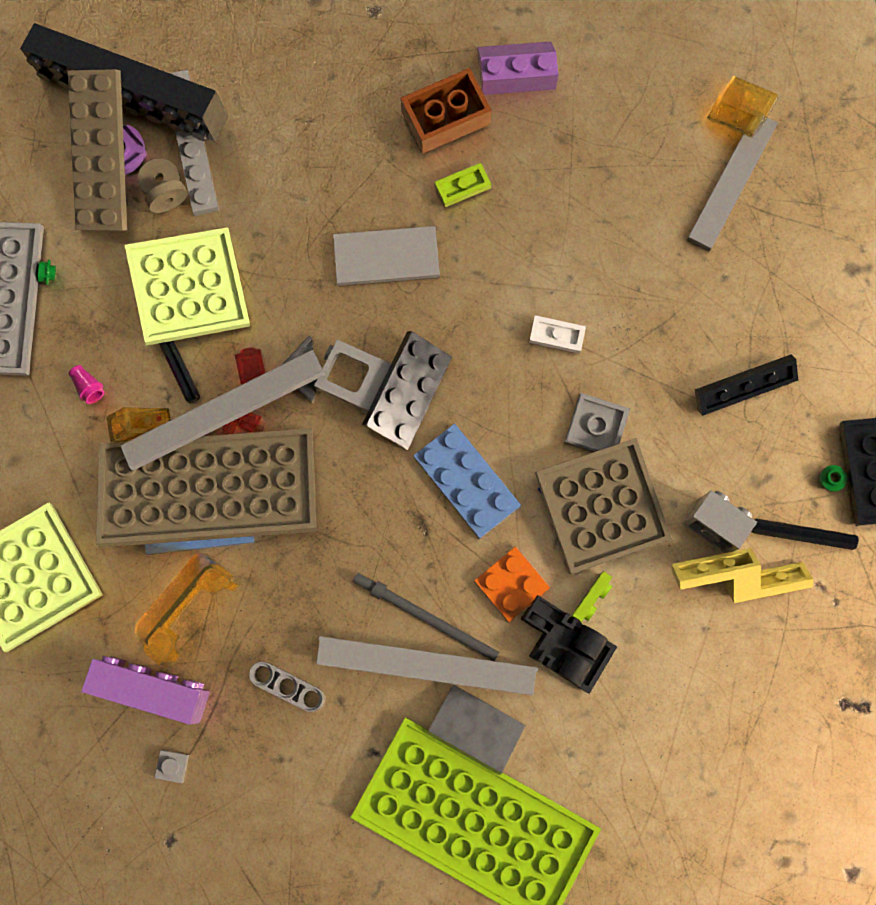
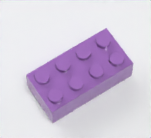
M103 655L102 660L92 659L81 692L189 725L200 723L210 693L209 690L203 689V683L190 679H183L182 682H178L177 675L156 671V674H152V668L140 664L130 663L128 667L125 666L126 660L113 656Z

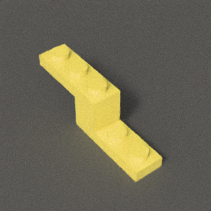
M752 548L672 564V573L680 590L725 581V587L734 603L813 587V577L803 562L761 570V564Z

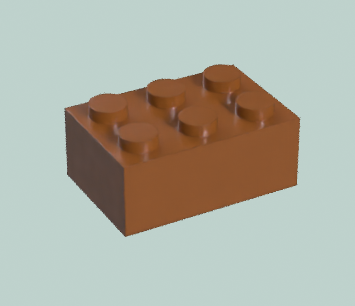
M470 68L400 98L401 112L422 154L491 124L492 110Z

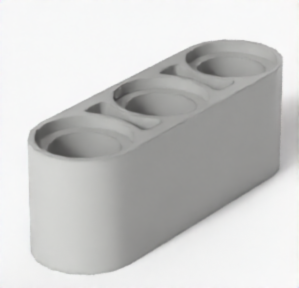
M257 662L250 669L249 678L255 686L305 711H318L325 704V694L320 688L271 663ZM265 666L270 671V677L266 682H260L257 678V671ZM285 679H291L295 685L294 691L289 695L284 694L281 690V684ZM310 691H315L319 695V703L315 707H309L305 702V697Z

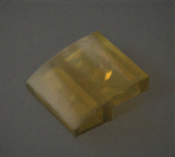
M733 76L723 96H718L707 119L753 138L770 115L779 99V95Z

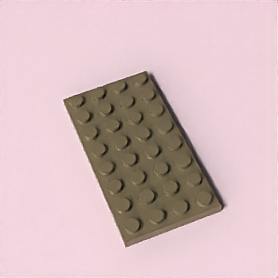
M312 428L202 436L134 471L129 468L121 445L127 442L99 444L96 545L99 548L317 532Z

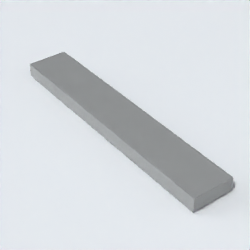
M758 112L754 113L687 239L688 241L710 252L778 122Z

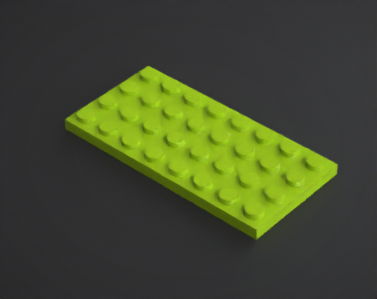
M405 717L350 818L500 905H563L601 828L503 772L501 775L494 773L428 735V729Z

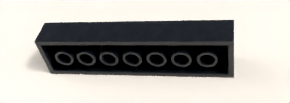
M33 24L20 48L27 58L26 61L37 71L36 74L39 78L47 82L51 80L58 82L68 90V71L120 70L122 107L133 115L142 114L147 116L149 120L157 124L161 122L168 124L178 132L186 131L192 133L195 138L201 141L207 139L216 142L228 119L226 110L216 90L39 24Z

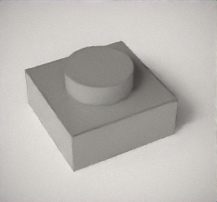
M160 750L154 778L184 783L189 754Z

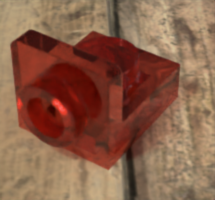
M250 412L222 426V431L225 434H234L239 424L238 427L250 433H253L254 430L262 432L266 422L262 416Z

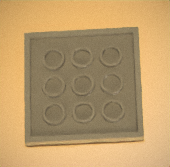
M637 438L535 472L569 574H574L672 540Z

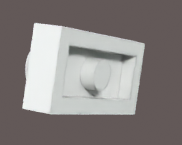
M535 315L529 343L580 354L586 326Z

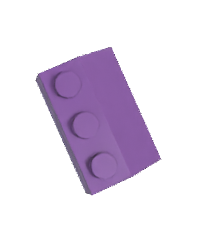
M551 41L477 47L481 90L484 95L556 89L559 73L556 50Z

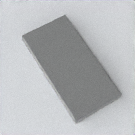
M435 226L333 234L338 286L440 278Z

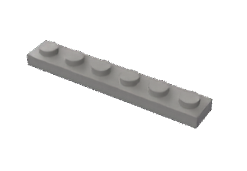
M188 69L170 73L191 81ZM175 130L194 216L219 211L204 141L195 138L192 133Z

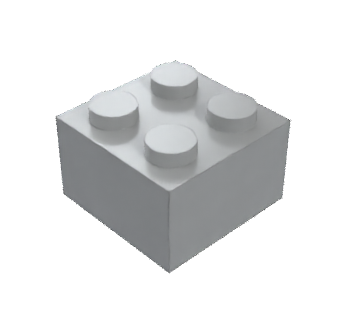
M711 490L698 500L682 524L723 553L740 549L757 524V521L752 519L753 515L745 508H737L729 503L730 499L720 491L714 492Z

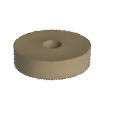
M162 158L149 160L141 167L138 174V182L145 195L161 183L171 180L181 181L176 166L169 160ZM158 177H163L161 182H156Z
M171 180L161 183L150 190L145 197V201L151 212L162 213L180 205L186 199L188 193L181 181Z

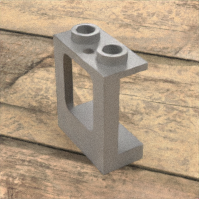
M337 339L335 345H330L326 351L324 359L327 361L323 367L325 375L313 381L315 383V390L317 393L323 391L363 410V414L367 415L391 363ZM340 353L369 367L364 381L357 392H352L327 380Z

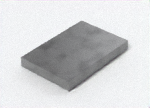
M453 684L427 734L494 773L501 775L526 725Z

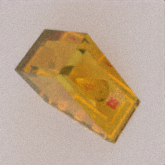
M123 407L106 417L110 442H129L171 421L169 408Z

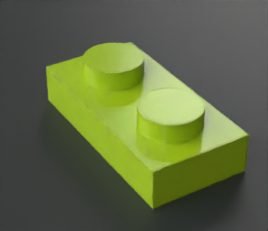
M479 163L435 181L434 186L444 207H448L491 189V182L482 164Z
M604 571L601 572L570 617L576 618L580 623L584 619L589 621L597 610L593 606L599 597L604 599L611 590L612 585L609 582L613 577Z

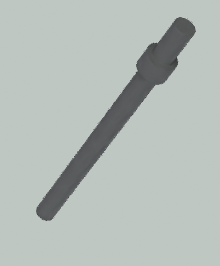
M357 573L352 582L370 591L371 596L378 600L382 598L492 661L496 660L499 651L388 590L387 585L380 581L374 582L360 573Z

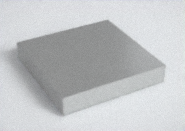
M580 393L564 443L590 452H596L620 444L630 408Z

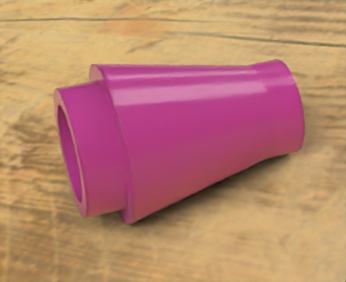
M77 365L69 371V376L81 401L93 404L103 397V384L89 374L81 365Z

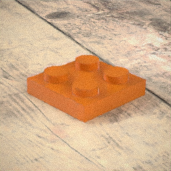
M516 546L474 580L476 585L508 623L532 604L537 595L541 596L550 588Z

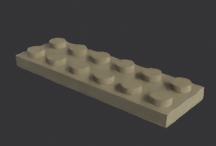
M116 69L68 71L75 229L127 230L121 71Z

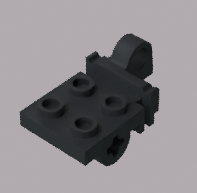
M537 595L531 606L526 609L521 617L522 621L542 632L529 657L542 662L544 666L590 694L617 646L609 642L601 633L583 625L576 618L569 617L570 614L563 612Z

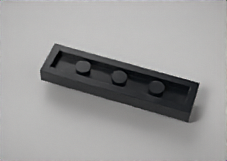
M790 354L695 389L699 413L703 416L799 381L797 359Z

